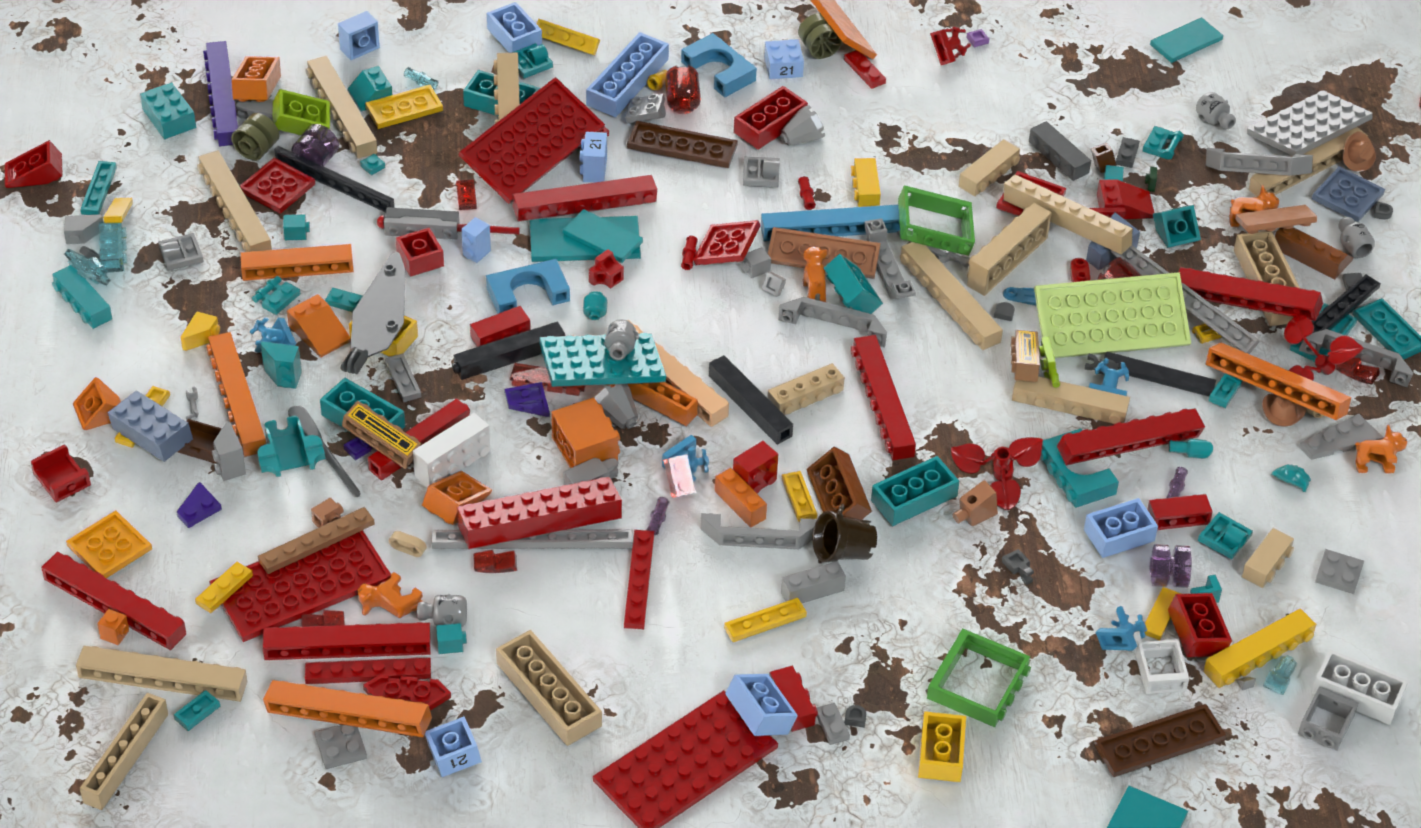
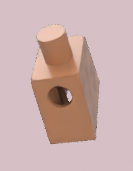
M983 480L960 497V509L952 515L958 524L966 520L971 526H975L997 515L996 492Z

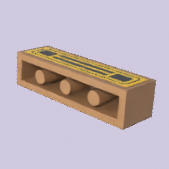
M1016 330L1015 336H1011V373H1014L1015 380L1038 382L1040 366L1038 332Z
M359 401L343 417L342 427L404 469L414 460L413 450L421 446L417 438L408 435L399 426L393 425L384 416L378 415L368 405L362 404Z

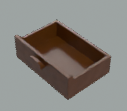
M187 419L186 422L189 424L193 440L185 443V446L178 453L216 463L212 455V450H215L213 442L222 428Z

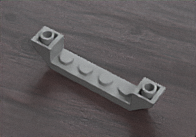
M1207 148L1206 166L1220 171L1289 176L1312 173L1313 155L1295 154L1293 157L1231 153L1225 152V149Z
M883 219L865 221L867 241L881 243L877 269L890 298L899 299L916 296L911 281H904L887 243L888 230Z
M801 297L779 306L778 320L796 324L799 316L804 315L866 331L868 336L876 335L880 347L885 348L887 331L873 314L807 297Z
M1325 329L1312 333L1306 338L1319 353L1321 347L1330 350L1331 343L1336 338L1344 335ZM1354 339L1364 348L1354 358L1391 370L1392 373L1389 381L1408 387L1413 372L1399 353ZM1303 340L1299 351L1316 356Z
M701 513L700 529L718 545L799 550L812 541L817 519H800V531L722 527L720 526L721 514Z

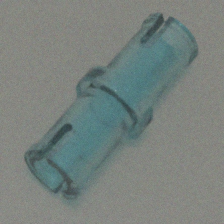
M411 67L406 68L404 71V77L415 81L418 85H431L433 90L438 86L439 81L427 76L424 72H418Z

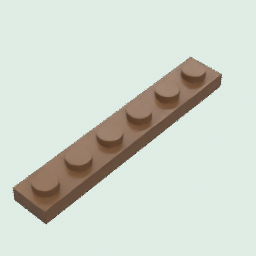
M365 507L360 508L258 555V561L266 573L270 574L375 525L374 518Z

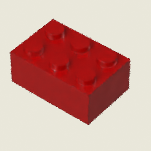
M1213 593L1175 594L1168 612L1187 657H1211L1230 646L1232 639Z

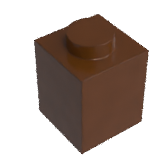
M1107 142L1091 148L1094 164L1101 174L1105 172L1106 165L1117 166L1113 150Z

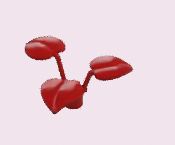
M1305 316L1293 317L1284 330V337L1288 343L1298 344L1304 340L1317 356L1315 359L1316 367L1306 365L1302 368L1300 365H1295L1288 370L1312 381L1314 380V374L1311 370L1329 375L1334 372L1335 365L1351 360L1364 349L1352 337L1344 335L1336 338L1331 343V352H1328V356L1320 355L1306 338L1313 333L1314 325Z
M1036 437L1017 439L1010 444L1009 448L1004 446L997 448L995 453H992L985 461H983L985 459V452L977 444L969 443L951 447V455L955 465L961 471L968 474L977 473L980 470V465H986L994 459L995 464L1002 469V481H995L990 486L996 492L997 506L1004 510H1011L1020 499L1021 489L1015 480L1005 481V468L1009 464L1010 459L1012 461L1016 460L1023 467H1031L1037 464L1041 457L1043 439Z

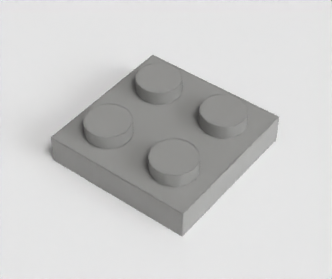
M1325 549L1315 583L1354 594L1364 560Z
M338 725L315 731V738L325 769L367 759V753L358 727Z

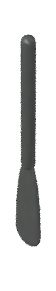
M301 406L291 407L288 410L289 417H299L306 436L316 435L321 438L325 458L353 496L359 497L361 494L359 489L323 442L321 433L307 410Z

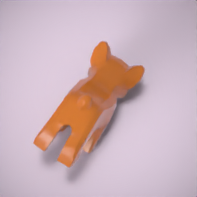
M1264 185L1261 186L1258 197L1232 199L1229 215L1231 227L1240 226L1236 221V214L1277 209L1279 199L1274 193L1267 192Z
M812 246L805 250L803 254L807 262L804 269L803 286L808 287L807 298L815 299V295L818 293L820 301L826 302V275L822 261L826 258L827 251L825 249L821 250L820 247Z
M1387 425L1386 434L1382 440L1356 442L1357 456L1355 464L1358 473L1368 472L1366 464L1370 463V460L1381 463L1385 473H1394L1395 465L1392 463H1397L1396 453L1406 448L1407 439L1401 433L1393 432L1390 425Z
M395 572L391 574L389 580L382 582L378 586H371L365 583L357 591L358 600L363 605L362 614L364 616L372 608L382 607L393 615L398 616V618H402L417 610L418 603L422 601V592L415 587L411 594L402 596L400 594L401 587L398 585L401 581V576Z

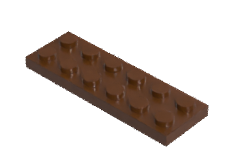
M636 121L627 142L628 149L725 168L730 167L738 146V140L642 121Z
M1203 704L1097 739L1094 746L1114 778L1224 741L1226 734L1207 704Z

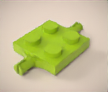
M1049 336L1042 337V345L1039 346L1040 356L1043 357L1040 359L1041 369L1046 371L1043 372L1044 378L1051 379L1052 386L1057 388L1060 386L1059 374L1056 371V361Z

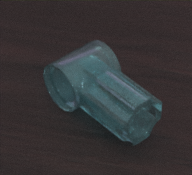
M1289 655L1281 656L1275 668L1268 673L1263 687L1284 695L1289 685L1290 677L1297 666L1294 658Z

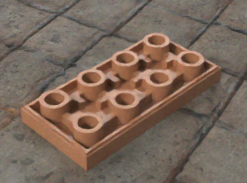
M1306 205L1236 214V221L1248 233L1255 234L1259 230L1275 231L1276 228L1281 227L1291 229L1295 225L1310 226L1311 223L1317 222V215Z

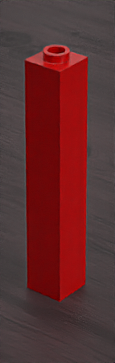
M456 398L405 433L417 438L421 445L468 417L470 415V408L467 404L462 403ZM379 451L368 457L369 471L381 481L402 468Z

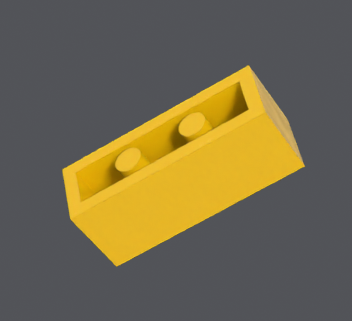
M854 158V166H851V176H854L852 178V187L856 188L854 190V201L857 200L858 207L880 206L881 193L876 158Z

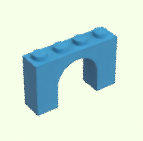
M714 33L681 49V63L691 71L709 62H721L729 66L728 69L714 76V89L723 97H727L756 81L757 68L755 65L747 61Z
M557 259L486 275V288L497 314L517 307V300L513 291L517 287L526 284L542 287L547 292L552 305L570 302V287Z

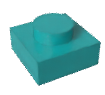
M372 154L361 160L360 166L372 176L385 168V162L377 155Z

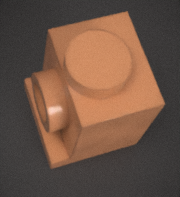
M330 497L311 509L312 522L319 528L341 518V514L344 512L343 507Z

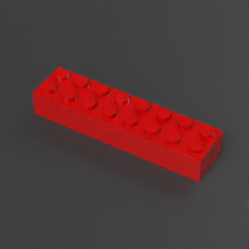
M610 476L601 477L599 479L458 506V527L468 549L621 519L622 499Z

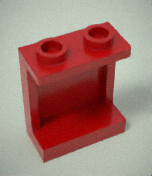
M65 444L31 460L34 476L56 503L91 486L89 472L77 465L70 456L68 447Z

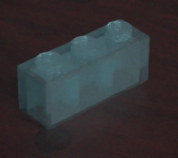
M99 222L102 273L124 271V264L128 263L127 253H124V251H127V242L124 240V238H127L126 227H122V223Z

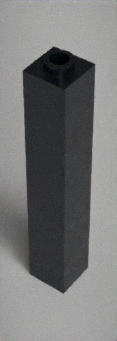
M557 321L453 355L454 363H452V369L455 374L459 375L461 380L526 360L542 354L539 344L540 337L565 336V332Z
M725 355L709 363V377L777 445L792 437L793 423Z

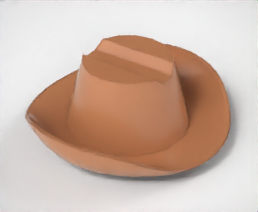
M1357 131L1350 135L1345 142L1343 161L1352 171L1361 172L1371 168L1376 159L1374 147L1367 135Z
M1268 394L1263 399L1262 406L1266 417L1270 422L1278 426H1291L1300 421L1306 413V407L1275 394Z

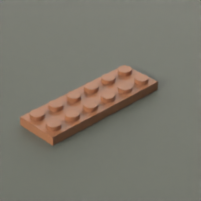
M773 227L768 255L771 257V263L805 268L807 262L803 256L804 251L812 246L820 247L821 250L825 249L827 251V256L822 261L824 267L838 254H841L857 265L866 278L875 279L881 243Z

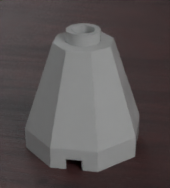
M810 105L799 109L781 129L782 134H780V137L785 144L794 145L825 137V133H821L824 130V126L817 113L809 110L811 109Z
M615 384L616 386L613 388L610 385L605 387L594 397L597 403L602 405L605 416L609 417L611 422L621 429L634 427L637 423L638 414L628 384Z

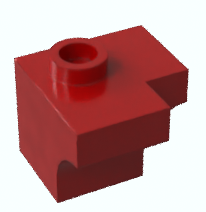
M609 249L595 258V265L589 269V283L593 286L604 284L611 289L624 280V266L616 261L613 252Z

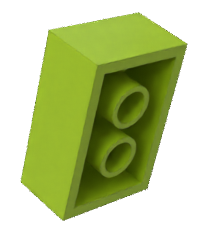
M279 89L273 100L272 121L280 131L323 141L330 128V101Z

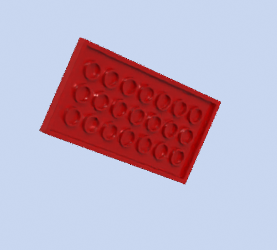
M555 77L462 149L458 156L510 204L513 201V194L525 192L581 147V140L585 139L586 132H599L604 128L605 124Z
M362 530L270 574L266 573L259 561L246 566L252 570L253 576L224 601L221 606L241 640L245 642L262 635L264 628L282 627L357 596L358 588L362 584L378 586L382 582L389 580L391 573ZM215 578V579H213V580H210V581H209L210 585H211L215 580H217L218 578Z
M723 690L595 774L593 782L638 828H660L776 750L778 742L770 735L754 736Z

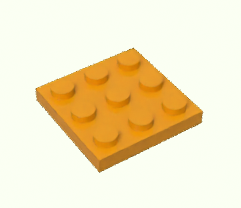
M116 510L66 541L67 546L92 571L101 573L105 578H108L152 550V544Z

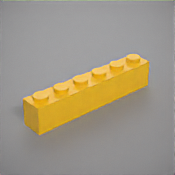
M1300 608L1207 658L1203 672L1218 688L1230 685L1235 679L1248 675L1255 668H1261L1268 661L1279 658L1286 651H1292L1299 644L1310 641L1314 637L1317 624Z

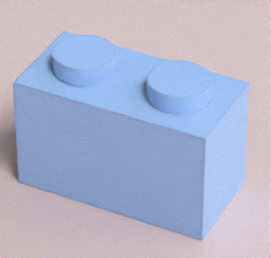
M475 217L462 228L463 256L478 263L491 251L489 224Z

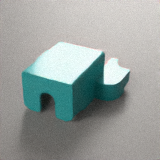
M298 416L287 417V427L283 430L277 428L276 420L267 421L264 424L267 444L261 446L257 451L262 473L271 472L276 477H280L281 471L308 465L310 470H313L317 462L326 459L321 438L316 435L305 436Z

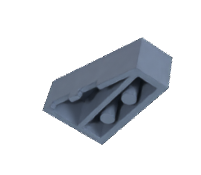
M1115 212L1111 219L1133 228L1132 245L1137 248L1140 231ZM1093 241L1088 246L1086 261L1097 270L1104 268V266L1109 265L1110 262H1114L1118 258L1111 253L1112 250Z

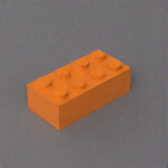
M245 56L231 79L233 99H238L241 102L248 100L264 102L268 100L281 78L280 57Z

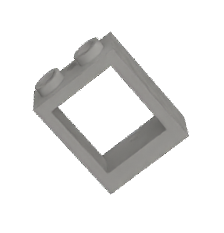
M1319 686L1301 721L1298 734L1321 743L1328 748L1338 750L1355 716L1359 703ZM1317 707L1345 718L1338 734L1310 722Z

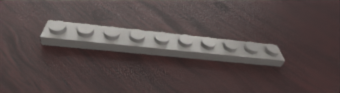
M1133 245L1123 254L1111 251L1115 257L1141 276L1169 273ZM1181 282L1186 310L1240 351L1250 354L1260 341Z
M632 529L562 530L473 549L632 548ZM460 530L432 531V549H468Z

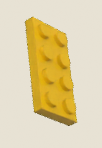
M431 85L365 103L366 109L378 129L443 111V105Z

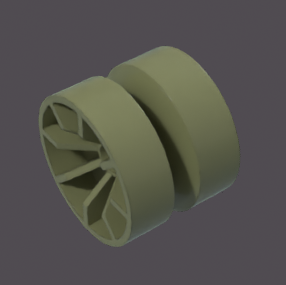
M821 13L810 15L799 26L798 35L814 58L824 59L830 57L841 47V39Z
M253 113L232 133L231 140L235 149L243 157L257 161L279 140L280 135L277 126L270 118L260 113Z

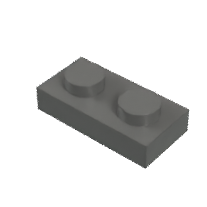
M1123 137L1116 158V164L1133 168L1140 141Z

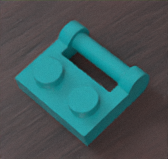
M1154 126L1143 146L1142 152L1171 160L1174 156V150L1177 144L1182 141L1184 134L1178 130L1173 132ZM1167 140H1172L1169 147L1164 150L1163 148Z

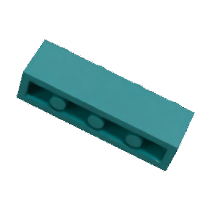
M72 264L52 274L54 280L52 285L55 291L62 294L64 301L71 304L74 312L81 315L85 324L88 323L94 329L112 320L109 304Z

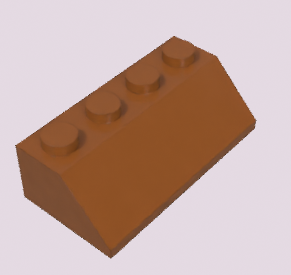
M1281 227L1275 233V239L1283 254L1334 280L1353 260V257L1294 227L1291 229Z
M834 446L806 469L823 512H837L842 503L845 504L842 515L862 520L872 512L848 453Z

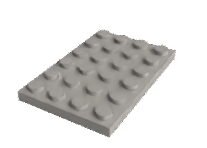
M1319 91L1317 94L1307 97L1305 100L1293 104L1291 107L1281 110L1279 113L1269 116L1261 122L1255 123L1247 128V134L1294 156L1295 154H1304L1371 120L1372 112L1334 96L1327 91Z

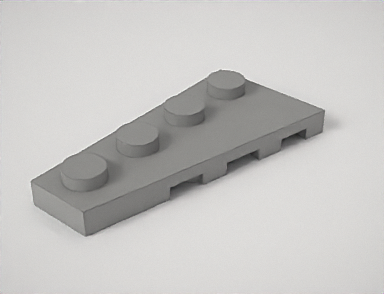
M1357 414L1300 442L1299 448L1313 460L1334 455V452L1350 451L1351 448L1356 447V442L1382 440L1384 437L1360 414Z

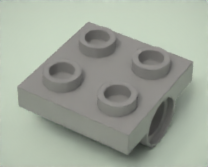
M651 94L646 97L631 99L625 116L626 122L632 123L664 118L666 116L664 94Z
M744 156L743 186L779 187L780 158Z
M194 233L158 241L168 271L204 262Z

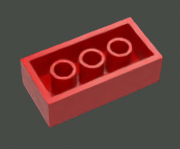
M781 86L734 117L733 133L759 150L782 134L781 129L799 109L808 106V102L785 86Z

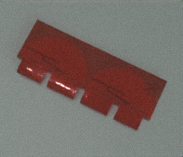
M520 363L514 364L510 376L512 386L542 382L543 388L545 389V386H547V391L563 393V390L566 389V394L579 396L580 391L584 392L586 385L552 387L547 368Z

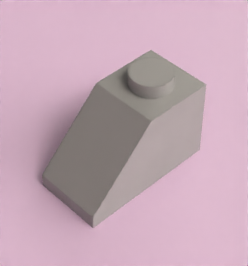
M102 214L65 216L64 235L66 244H84L104 230Z

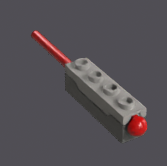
M387 207L385 216L382 215L377 219V226L385 229V235L402 236L430 227L436 238L457 240L458 232H462V228L467 225L459 223V211ZM490 226V233L519 235L520 228Z

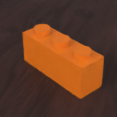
M732 468L715 476V492L750 528L766 519L767 503Z

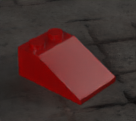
M50 140L5 163L6 188L49 184L63 176L62 153Z
M1117 179L1099 180L1097 190L1099 208L1125 207V219H1153V213L1155 212L1149 191Z

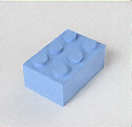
M516 2L487 13V29L509 53L535 43L537 45L542 44L541 28Z
M1139 498L1087 514L1084 526L1085 533L1102 558L1154 542L1158 525Z
M769 674L734 675L725 693L754 736L788 735L798 716Z

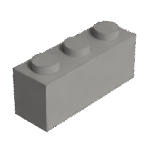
M838 561L782 577L781 594L785 601L799 598L801 603L809 602L844 591L846 575Z

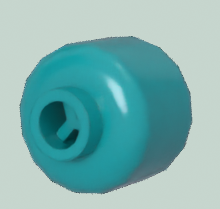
M590 292L584 297L583 313L591 320H599L607 313V298L601 292Z

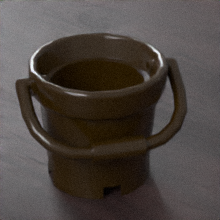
M843 503L840 504L837 512L824 511L819 515L813 530L812 543L818 563L836 562L843 559L868 560L874 554L869 553L871 548H876L877 545L876 527L870 525L871 521L843 516L842 512L845 507Z

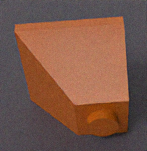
M95 377L73 402L83 430L110 424L107 412L117 406L121 400L105 383Z

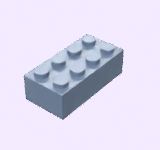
M137 390L107 412L112 428L115 431L120 432L123 436L163 462L183 448L185 443L193 440L188 422Z

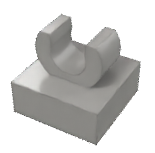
M770 271L766 275L762 289L776 297L780 296L786 279Z

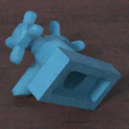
M265 317L262 321L257 320L254 328L250 330L251 334H254L256 331L261 332L262 339L255 342L257 345L255 352L257 353L262 352V341L293 346L297 344L284 318L278 317L272 328H266L264 324L269 319Z
M1105 358L1095 368L1096 375L1100 371L1104 373L1102 385L1090 383L1089 388L1127 396V391L1117 389L1119 377L1124 376L1125 381H1129V370L1125 362H1121L1122 369L1115 370L1106 366L1109 363V359Z
M692 435L663 453L662 467L667 471L680 463L679 469L682 472L679 473V478L685 477L695 481L696 477L692 474L696 472V468L700 465H704L705 473L709 471V458L706 455V450L702 449V457L696 458V438Z
M1119 606L1116 609L1119 621H1111V624L1117 628H1099L1095 632L1102 650L1133 651L1138 647L1133 636L1134 633L1140 631L1141 639L1145 638L1147 628L1142 615H1137L1138 621H1135L1136 624H1132L1128 621L1129 615L1125 614L1123 606Z

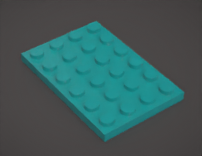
M640 333L639 339L635 342L634 349L622 360H615L610 356L608 349L604 346L606 334L540 337L539 344L552 387L666 382V373L652 333Z

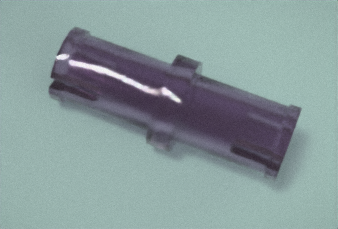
M1176 468L1175 475L1169 483L1170 489L1166 498L1180 496L1181 491L1185 488L1184 481L1188 474L1186 468Z
M665 497L657 499L655 509L650 514L651 520L647 530L654 531V535L659 534L661 524L666 519L665 513L670 501Z

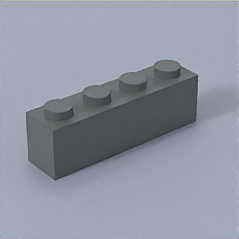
M1045 121L1030 129V144L1072 181L1089 174L1091 160L1050 123Z

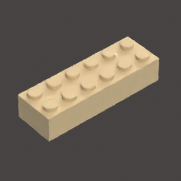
M1036 203L1026 207L1020 216L1015 217L1010 225L1005 226L1000 234L994 236L990 243L986 246L984 245L980 252L970 258L967 286L983 296L988 294L1048 238L1052 212Z
M1272 231L1237 235L1234 252L1247 279L1300 288ZM1263 311L1269 326L1288 324L1293 318L1292 316Z
M531 630L496 648L497 665L567 746L602 727V711Z

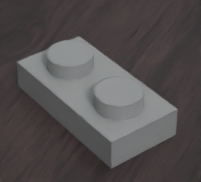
M835 703L816 707L818 721L830 745L850 739V734Z

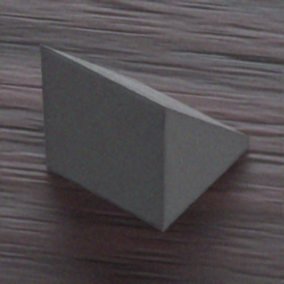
M1244 677L1236 681L1242 690L1254 687L1256 678Z

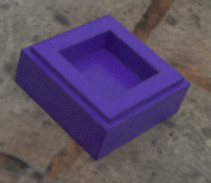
M359 437L343 445L344 450L355 461L371 452V447Z

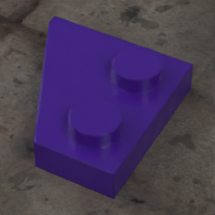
M542 382L504 389L508 409L550 417Z
M199 482L177 510V517L187 528H190L222 510V507L217 499Z

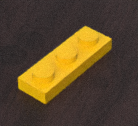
M238 561L235 562L195 598L196 604L207 612L212 613L253 576L252 570Z

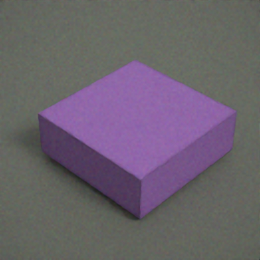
M982 29L969 32L966 36L974 48L989 44L990 39Z

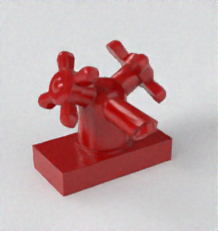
M953 26L951 29L946 28L930 33L941 65L956 61L955 58H958L959 55L965 56L971 44L961 45V40L958 37L959 33H966L965 29ZM946 32H951L952 37L948 38ZM956 49L958 52L954 55L952 50Z

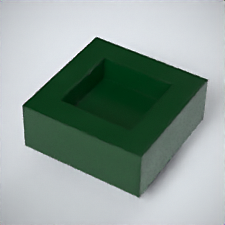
M1150 166L1149 173L1145 175V184H1148V191L1155 192L1157 167Z

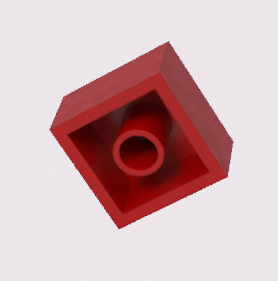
M430 227L395 238L396 252L400 253L405 269L410 277L444 267L443 249Z
M761 441L733 458V470L756 493H759L761 489L772 485L777 480L779 454L765 441Z

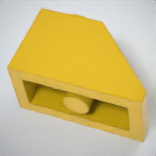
M196 312L180 337L182 350L187 351L209 344L208 337L218 335L220 332L218 318Z

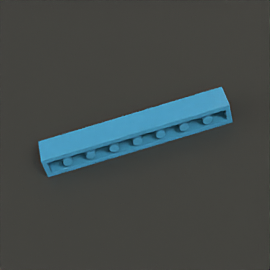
M897 204L762 213L761 231L763 241L771 240L773 227L837 237L866 235L865 221L881 218L888 230L887 233H897L900 230L899 206Z

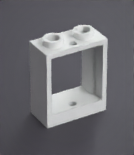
M1166 639L1163 641L1138 642L1135 656L1145 693L1156 694L1186 691L1189 676L1179 640ZM1172 656L1176 673L1150 675L1146 658Z

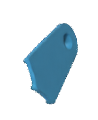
M1009 287L1003 291V296L1007 300L1037 306L1034 288Z

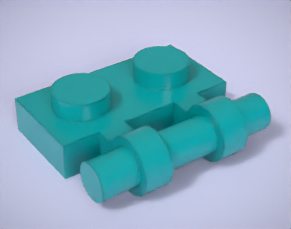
M276 276L274 279L268 280L266 286L259 288L252 297V300L255 303L262 300V308L278 315L301 293L299 288L288 282L279 285L282 279Z

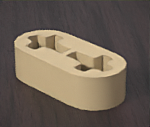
M401 531L393 532L389 538V544L394 549L414 557H421L427 548L423 540Z

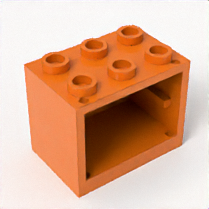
M594 397L551 411L552 438L570 468L592 458H598L601 462L609 460V458L618 460V454H620L618 446L620 435L617 430L613 429L610 418L605 416L602 405L598 404Z

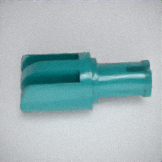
M1190 438L1187 442L1170 440L1169 452L1186 453L1190 458L1205 459L1212 454L1213 445L1211 442L1201 439Z

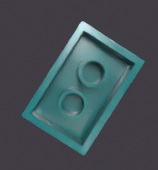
M172 82L140 93L142 110L164 140L196 128L194 111Z
M838 254L824 267L828 274L826 275L827 279L836 286L834 290L843 297L842 302L847 308L852 307L853 310L872 314L883 304L861 269L843 255Z

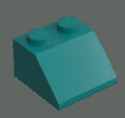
M379 66L362 70L348 87V92L360 111L367 110L366 102L393 95L392 86Z
M1194 205L1153 213L1156 232L1167 248L1201 240Z
M262 341L261 351L264 371L277 386L296 389L302 373L299 346Z

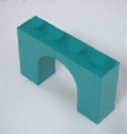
M1080 428L1067 433H1079L1080 431H1082V429ZM1064 434L1043 440L1040 460L1045 463L1048 472L1054 476L1057 485L1063 489L1067 500L1072 502L1075 508L1117 494L1119 481L1110 468L1089 475H1081L1072 472L1066 467L1057 448Z

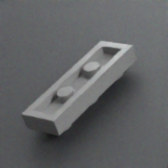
M404 354L385 358V364L402 401L407 402L421 398V391Z

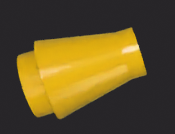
M662 70L650 75L647 80L648 87L651 90H660L670 78V73L667 70Z

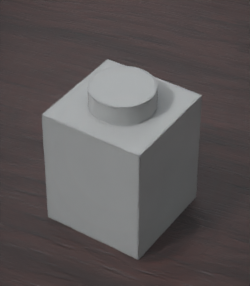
M762 247L747 252L741 264L742 269L751 278L770 272L771 257Z

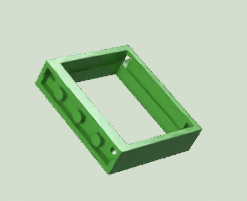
M904 185L898 198L900 239L969 256L975 244L972 202ZM909 206L961 219L962 237L910 224Z
M962 628L928 686L927 699L992 727H996L999 720L1003 721L1007 712L1006 707L1012 705L1015 691H1020L1023 677H1028L1030 673V656ZM965 648L1018 670L996 710L942 688Z

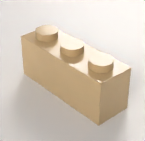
M1272 528L1246 562L1242 578L1261 588H1264L1267 582L1271 583L1275 577V571L1281 570L1285 563L1284 559L1286 557L1290 558L1294 551V547H1292L1294 538Z

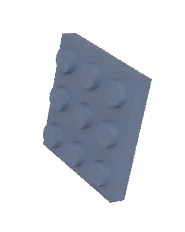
M1339 166L1313 193L1312 200L1359 222L1376 204V201L1384 195L1385 189Z

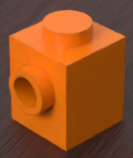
M108 609L97 623L100 639L115 645H119L129 632L126 615Z

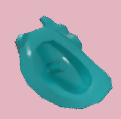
M1292 464L1277 468L1271 474L1301 488L1303 492H1306L1311 481L1310 476L1303 468Z

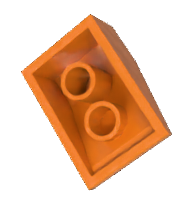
M317 294L287 310L288 326L320 358L351 342L349 334L329 304L320 295Z
M460 471L429 485L422 506L428 509L430 513L444 519L446 523L454 525L458 523V506L482 502L491 494L492 489L465 472Z

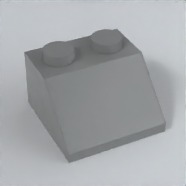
M230 421L226 422L214 440L215 450H212V455L216 462L214 464L216 474H220L223 481L246 474L242 446Z

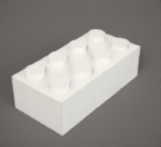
M473 413L413 450L415 477L428 488L429 485L458 473L479 458L486 456L490 452L489 425L476 413Z
M1329 649L1316 676L1311 693L1316 694L1320 686L1358 702L1356 712L1391 725L1404 696L1408 680Z

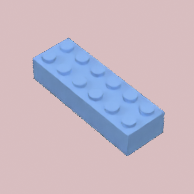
M639 32L586 89V105L617 117L630 103V100L647 84L648 77L657 73L669 60V44Z

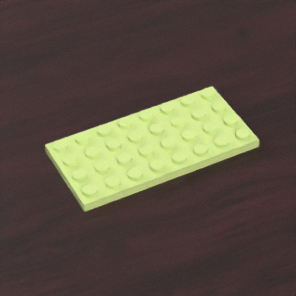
M1180 272L1038 285L1034 287L1041 337L1049 336L1054 358L1085 356L1089 353L1096 355L1106 354V352L1116 353L1191 345Z

